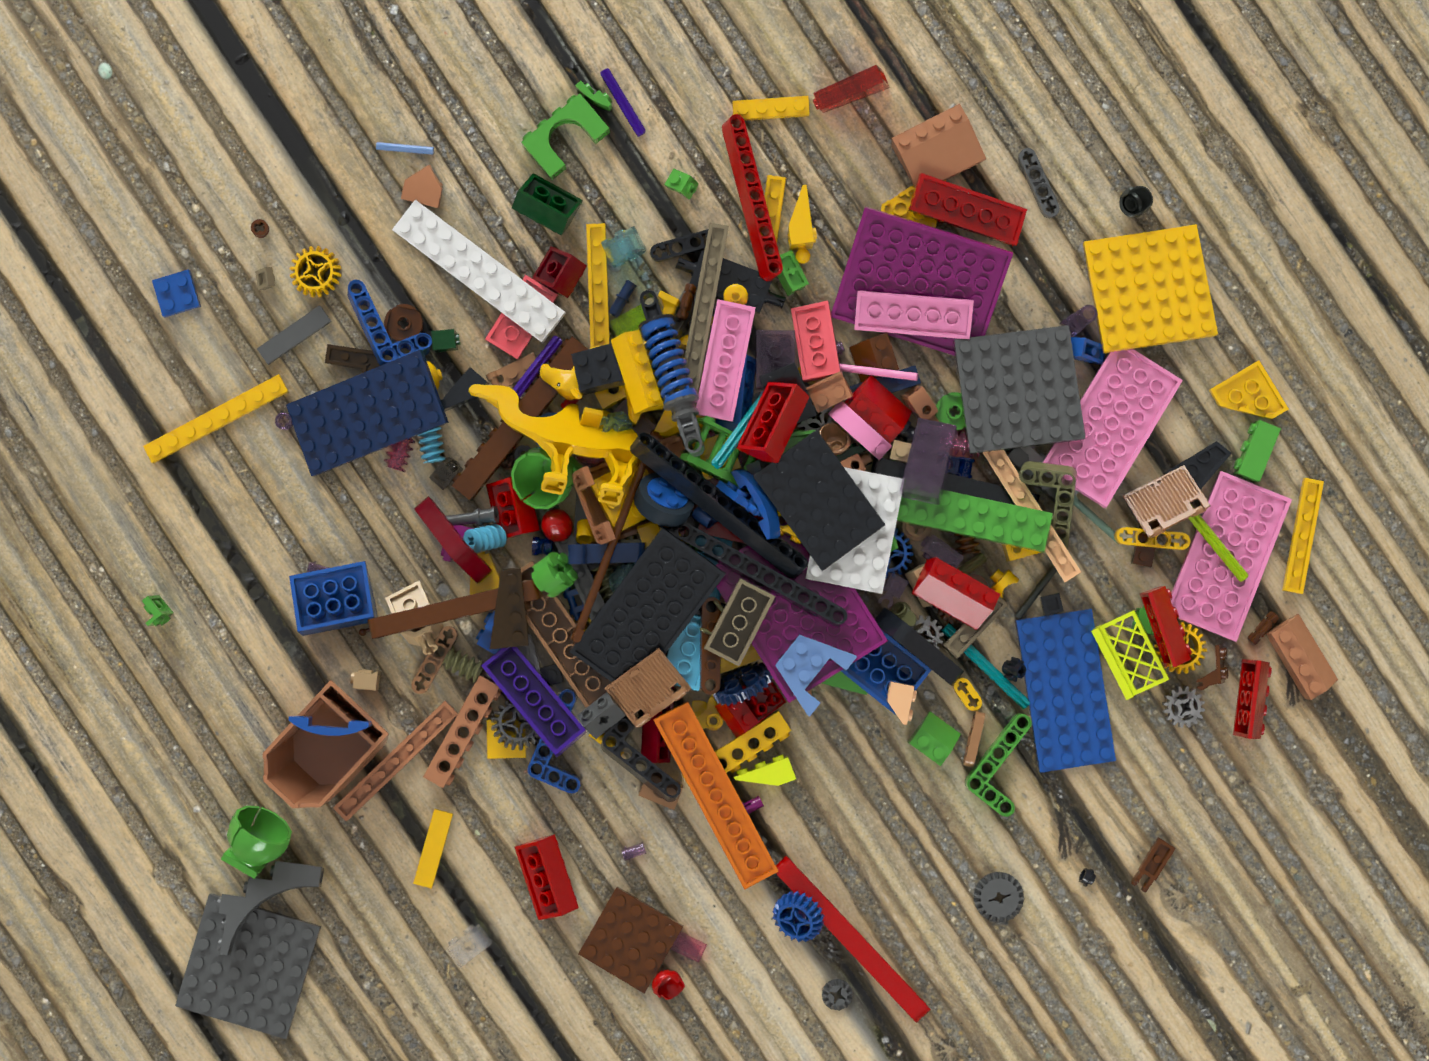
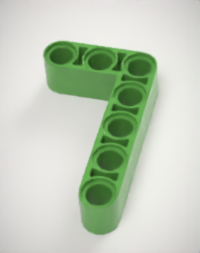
M1021 713L1012 717L965 779V786L969 791L1005 817L1011 816L1014 813V803L988 782L1031 727L1030 717ZM1024 717L1026 724L1024 727L1019 728L1017 720ZM1012 732L1014 740L1007 743L1005 736L1007 733ZM996 748H1001L1003 751L1002 756L999 758H995L993 755ZM984 763H989L991 766L988 773L982 772V765ZM973 778L979 780V785L976 788L970 787V781ZM993 790V799L986 800L985 793ZM1004 802L1009 803V809L1006 812H1002L1000 809L1001 804Z

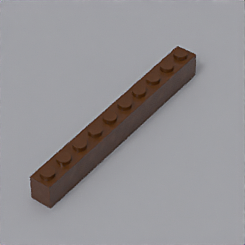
M573 336L570 340L567 338L560 346L562 350L558 354L554 353L549 359V366L561 370H572L574 364L571 354L588 350V348ZM540 372L536 376L538 378L537 381L529 385L525 390L526 394L522 399L519 398L518 403L519 410L523 414L532 417L541 416L558 395V392L542 380ZM503 419L500 421L502 424L499 428L495 427L488 435L490 439L487 443L483 442L476 450L478 454L474 459L471 457L464 465L466 469L462 474L459 472L452 480L454 482L452 487L470 501L476 497L525 436L509 427Z

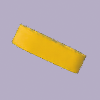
M959 678L953 685L955 693L968 710H978L982 705L981 697L968 679ZM960 681L962 683L966 682L967 684L965 686V689L967 690L966 694L963 690L957 689L959 687L958 683ZM968 695L973 699L977 698L976 707L968 705L970 703Z

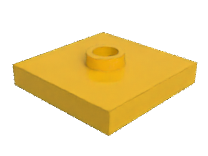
M502 719V723H506V721L511 719ZM515 719L514 726L518 728L519 731L520 725L522 723H519V721ZM487 720V759L526 758V747L524 744L522 750H519L518 745H516L515 750H511V744L505 748V741L499 744L498 739L500 736L494 737L493 734L496 731L491 730V726L495 724L491 720ZM525 728V729L522 730V732H523V733H522V738H523V737H526V728ZM503 729L506 732V734L515 738V735L512 731H506L505 729Z

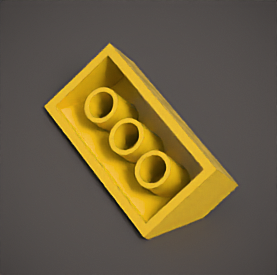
M639 330L624 332L611 339L634 414L663 409L664 401L660 395L661 391L658 388V382L654 376V370L651 366L641 332Z

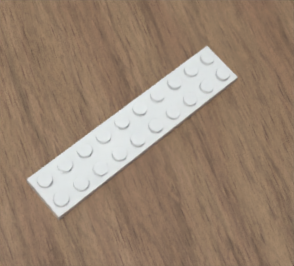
M414 200L392 229L396 234L541 343H544L566 314L565 311L417 200Z

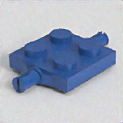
M721 480L718 482L716 487L733 501L745 507L746 511L751 512L754 516L759 515L762 517L760 509L755 504L751 494L743 489H738L730 481L727 484Z

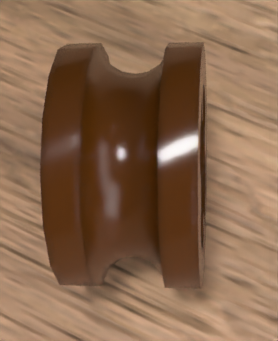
M257 219L252 222L251 231L256 237L264 238L269 233V226L264 220ZM263 224L264 231H259L257 233L258 230L256 229V226H261Z

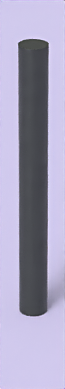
M1054 565L1049 568L1014 615L1016 618L1021 620L1055 575L1057 570Z

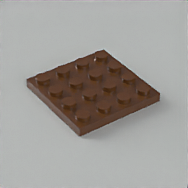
M617 886L578 955L645 994L684 925Z

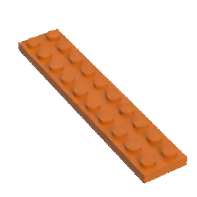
M687 701L653 719L744 890L777 873L778 869L689 702Z

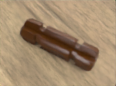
M687 283L685 285V293L682 295L679 305L680 309H678L676 315L680 320H687L689 314L687 311H690L694 298L692 295L696 291L694 284Z
M1270 611L1266 615L1267 618L1263 619L1254 629L1255 632L1248 636V640L1252 644H1258L1261 640L1259 638H1263L1271 629L1272 623L1275 624L1279 617L1276 613Z

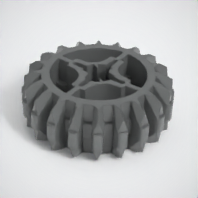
M505 701V707L499 705V711H494L495 717L492 718L491 722L495 725L491 726V730L496 732L493 736H500L498 743L500 744L505 741V748L511 744V750H515L516 745H518L519 750H522L523 744L526 748H530V742L535 744L537 742L536 738L540 737L532 730L529 735L522 738V730L530 725L513 704L510 705L508 701ZM512 711V719L502 723V718ZM515 719H517L519 723H522L520 725L519 731L518 728L514 726ZM503 729H505L506 731H512L515 735V738L506 734V732Z

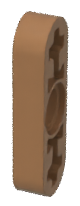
M974 712L963 758L964 766L973 768L975 764L985 713Z

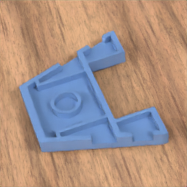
M799 635L775 666L806 714L810 717L820 702L805 691L806 687L829 659L846 671L857 656Z

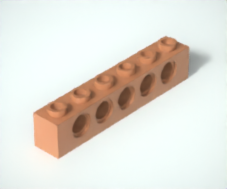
M479 675L426 770L424 778L442 788L446 787V785H451L455 778L453 772L456 768L459 769L465 760L462 758L465 751H470L474 744L472 738L475 734L478 735L484 726L481 724L484 717L488 718L493 710L490 707L494 700L497 701L502 694V691L493 680L484 675ZM480 693H485L488 696V701L485 704L480 703L478 700ZM471 710L478 712L479 717L477 720L469 718ZM461 727L468 728V737H462L460 735L459 731ZM452 744L459 746L460 751L458 754H453L450 751ZM442 761L449 762V771L442 770Z

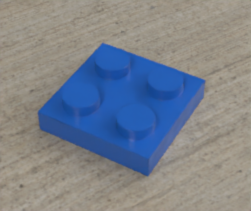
M189 269L152 280L164 318L201 307Z

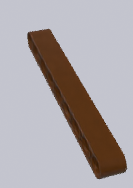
M533 580L522 582L524 603L541 599L540 591ZM498 588L369 619L368 624L372 639L381 638L495 610Z

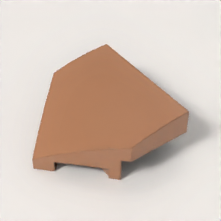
M430 164L405 179L401 199L411 202L417 200L423 205L439 208L443 184L434 174Z

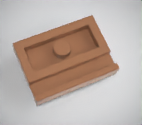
M842 371L806 387L818 413L853 396Z

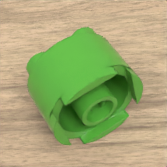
M551 552L532 567V569L534 568V572L531 573L533 582L541 592L545 590L549 593L547 595L549 597L558 596L578 579V574L573 570L571 564H568V556L565 553Z

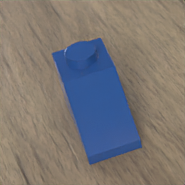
M1071 337L1074 360L1099 365L1103 364L1105 353H1103L1102 344L1087 338Z

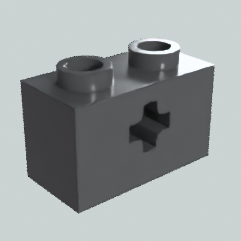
M607 692L577 715L583 727L595 739L626 716Z

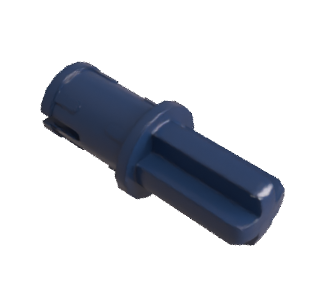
M629 280L625 281L624 286L619 294H616V299L609 309V313L612 316L619 317L626 303H629V298L637 285Z

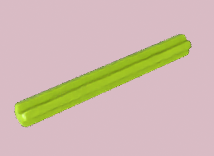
M1200 514L1188 518L1240 582L1247 579L1249 576Z

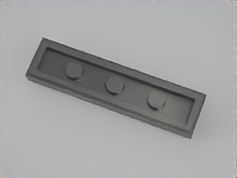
M319 305L258 347L257 350L266 363L270 365L332 321Z

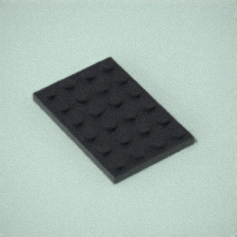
M817 430L783 453L778 463H770L753 475L759 486L822 571L885 526L883 520Z

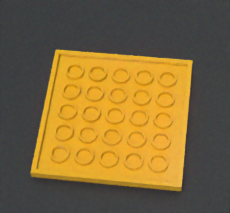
M1197 224L1083 242L1103 353L1218 335Z

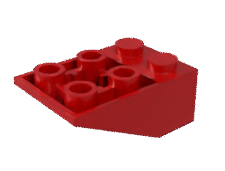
M771 682L767 688H763V692H758L757 696H752L750 700L745 699L743 703L739 701L736 705L731 703L729 706L719 703L714 707L737 738L785 704L786 700L774 683Z

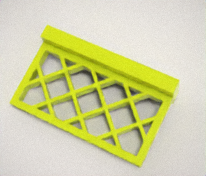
M1135 610L1103 625H1099L1091 631L1126 700L1170 679ZM1133 616L1136 622L1134 629L1123 626L1126 618ZM1111 625L1118 627L1117 637L1108 635L1105 628ZM1122 629L1133 632L1130 642L1119 639ZM1135 633L1143 636L1145 640L1143 647L1132 643ZM1117 641L1128 645L1125 655L1117 652L1115 648ZM1130 646L1141 649L1138 659L1127 656ZM1143 651L1152 653L1154 657L1152 664L1141 661ZM1126 659L1137 662L1134 672L1125 668ZM1139 663L1150 667L1147 676L1136 673ZM1152 668L1160 670L1163 678L1159 680L1149 678ZM1135 676L1146 680L1143 687L1136 689L1133 683Z

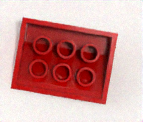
M1242 659L1233 735L1261 739V735L1264 734L1263 716H1266L1267 713L1265 700L1269 695L1267 683L1272 673L1270 662Z

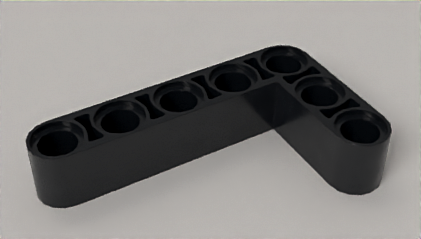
M884 607L875 618L880 629L905 647L951 686L963 674L964 671L887 608Z
M641 709L637 712L639 714L637 718L639 719L643 716L644 712ZM624 716L604 735L601 742L603 752L665 801L673 802L677 800L681 792L679 783L625 741L636 727L627 716ZM623 725L627 728V731L620 732L617 727ZM612 740L615 742V746L608 747L605 742ZM628 752L631 757L624 759L621 757V753ZM643 764L646 770L639 771L636 765ZM658 776L661 782L654 783L651 777ZM674 788L676 790V794L669 795L666 789Z

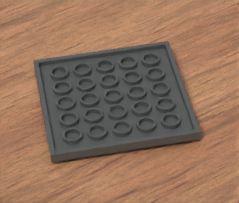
M1069 325L970 337V340L954 339L969 454L1085 439Z
M210 893L175 1006L287 1039L321 926L258 907L242 925L234 941L231 955L219 954L220 950H217L219 938L223 936L221 923L223 918L226 919V915L219 914V910H217L218 898L222 896Z

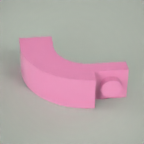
M843 401L836 404L828 413L829 416L878 460L892 447Z

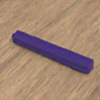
M610 69L602 70L600 72L601 77L638 137L646 132L645 128Z
M554 335L514 386L513 390L519 398L538 375L541 366L548 362L562 344V340L558 336Z

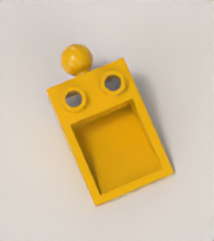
M807 185L802 186L787 231L789 251L798 250L795 258L801 264H805L810 260L811 255L807 249H812L817 239L816 228H812Z

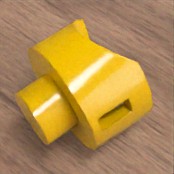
M997 569L990 576V579L994 582L991 588L1000 593L1001 598H1003L1004 589L1008 585L1018 583L1019 578L1009 569L1004 573Z

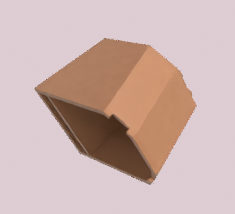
M332 680L323 687L297 716L313 717L312 725L348 728L349 721L351 720L370 721L372 726L356 733L341 736L311 733L292 723L284 729L263 752V781L292 808L322 807L350 784L386 745L389 733Z

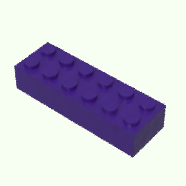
M517 647L502 648L481 665L556 757L587 733L585 728Z

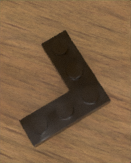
M327 344L326 364L362 369V373L380 366L372 350Z

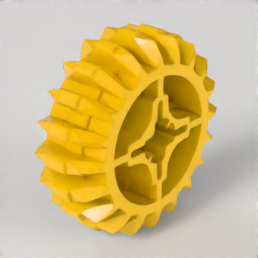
M310 246L309 252L305 248L302 249V256L296 253L299 259L298 261L292 259V263L295 266H291L290 270L295 273H291L290 278L295 279L292 284L294 286L298 285L296 289L299 292L303 290V295L305 296L310 292V297L312 298L315 297L317 292L318 297L321 298L323 291L326 295H329L327 289L335 290L333 283L338 285L340 283L336 277H342V274L336 271L341 270L342 267L336 265L339 263V259H333L335 256L333 252L329 253L327 248L322 251L320 246H317L315 251ZM319 257L326 259L328 262L325 264H315L312 258ZM307 263L308 268L301 276L302 268ZM313 266L318 269V277L313 274ZM330 268V275L327 281L325 282L324 274L327 271H329L328 269ZM316 280L320 286H308L304 281Z
M1180 622L1179 626L1182 625L1185 632L1183 637L1185 644H1188V636H1190L1194 643V650L1191 649V660L1174 668L1169 667V672H1173L1176 669V674H1181L1182 670L1187 674L1189 668L1192 671L1196 670L1194 664L1197 666L1201 665L1198 659H1205L1201 652H1207L1206 648H1202L1206 641H1200L1204 636L1203 634L1196 635L1199 630L1198 628L1192 629V624H1187L1185 627V623Z

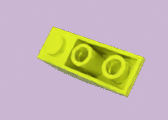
M783 754L773 757V761L766 764L765 761L755 764V768L751 770L743 768L736 771L737 775H734V779L738 781L776 786L793 781L796 777L788 756L784 757Z

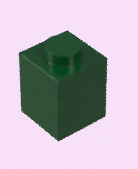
M455 329L431 331L434 352L458 350V345H461L460 334H457Z

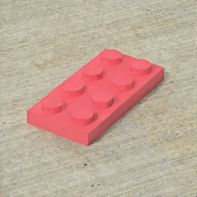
M524 276L523 281L554 303L558 294L529 276ZM501 313L485 340L519 360L533 336Z
M823 301L791 308L803 382L827 378L841 371L829 302Z

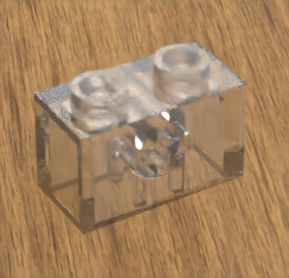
M471 924L463 931L465 934L462 937L458 938L456 936L448 942L449 946L446 951L459 969L492 944V940L480 924H477L475 927ZM471 941L472 945L465 948L464 944Z

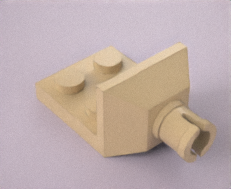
M420 581L385 598L392 614L430 605V601ZM442 623L401 632V634L409 644L421 646L423 654L429 655L432 654L429 647L432 648L433 652L438 649L434 639L438 637L444 626Z

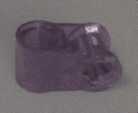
M1086 305L1076 313L1068 316L1060 324L1064 326L1069 325L1070 336L1074 337L1097 318V309L1092 305ZM1084 310L1091 311V319H1086L1083 316Z

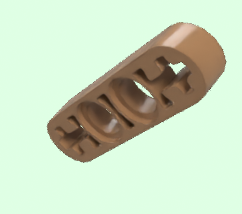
M446 626L440 631L435 643L437 646H442L445 653L442 657H437L432 648L430 649L432 654L426 656L411 685L415 693L423 694L429 690L442 667L448 651L457 640L458 632L454 627ZM451 629L454 637L447 640L446 643L450 644L447 647L445 644L439 643V640L444 641L446 638L444 632ZM427 663L435 665L434 673L429 674L425 671ZM422 672L423 675L431 677L430 681L425 679L423 683L426 686L425 689L421 688L418 690L416 682L422 681L423 676H420Z

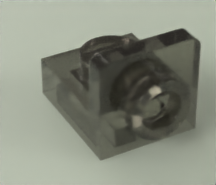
M448 457L440 463L429 478L442 490H445L459 472H462L463 468L460 467L456 460Z

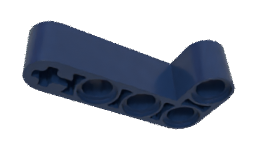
M617 543L610 563L636 562L645 551L646 543ZM568 544V564L601 563L607 544Z

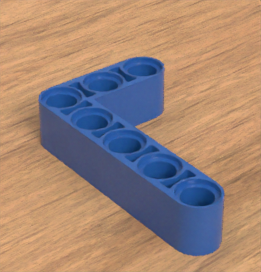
M357 279L350 281L347 291L348 299L380 366L418 350H423L424 355L430 352L432 339L426 333H420L392 344L365 284ZM359 289L361 292L353 293L352 290ZM362 305H365V306H367L369 309H367V310H362V309H360L359 307L362 306ZM374 322L376 326L370 327L367 323ZM382 339L384 342L379 344L375 340ZM425 342L427 346L421 347L418 343ZM405 348L408 349L410 352L404 354L400 350ZM389 355L392 357V359L385 360L383 359V356Z
M565 689L558 697L572 712L577 700V694L572 689ZM564 693L572 694L573 701L571 703L564 702ZM540 738L528 765L529 775L567 793H576L581 787V779L575 774L549 764L553 752L550 750L548 756L541 755L540 747L547 745ZM533 764L541 765L542 772L539 774L532 771ZM552 771L559 773L560 779L558 781L550 779L549 775ZM569 779L576 780L577 788L570 789L567 786V781Z

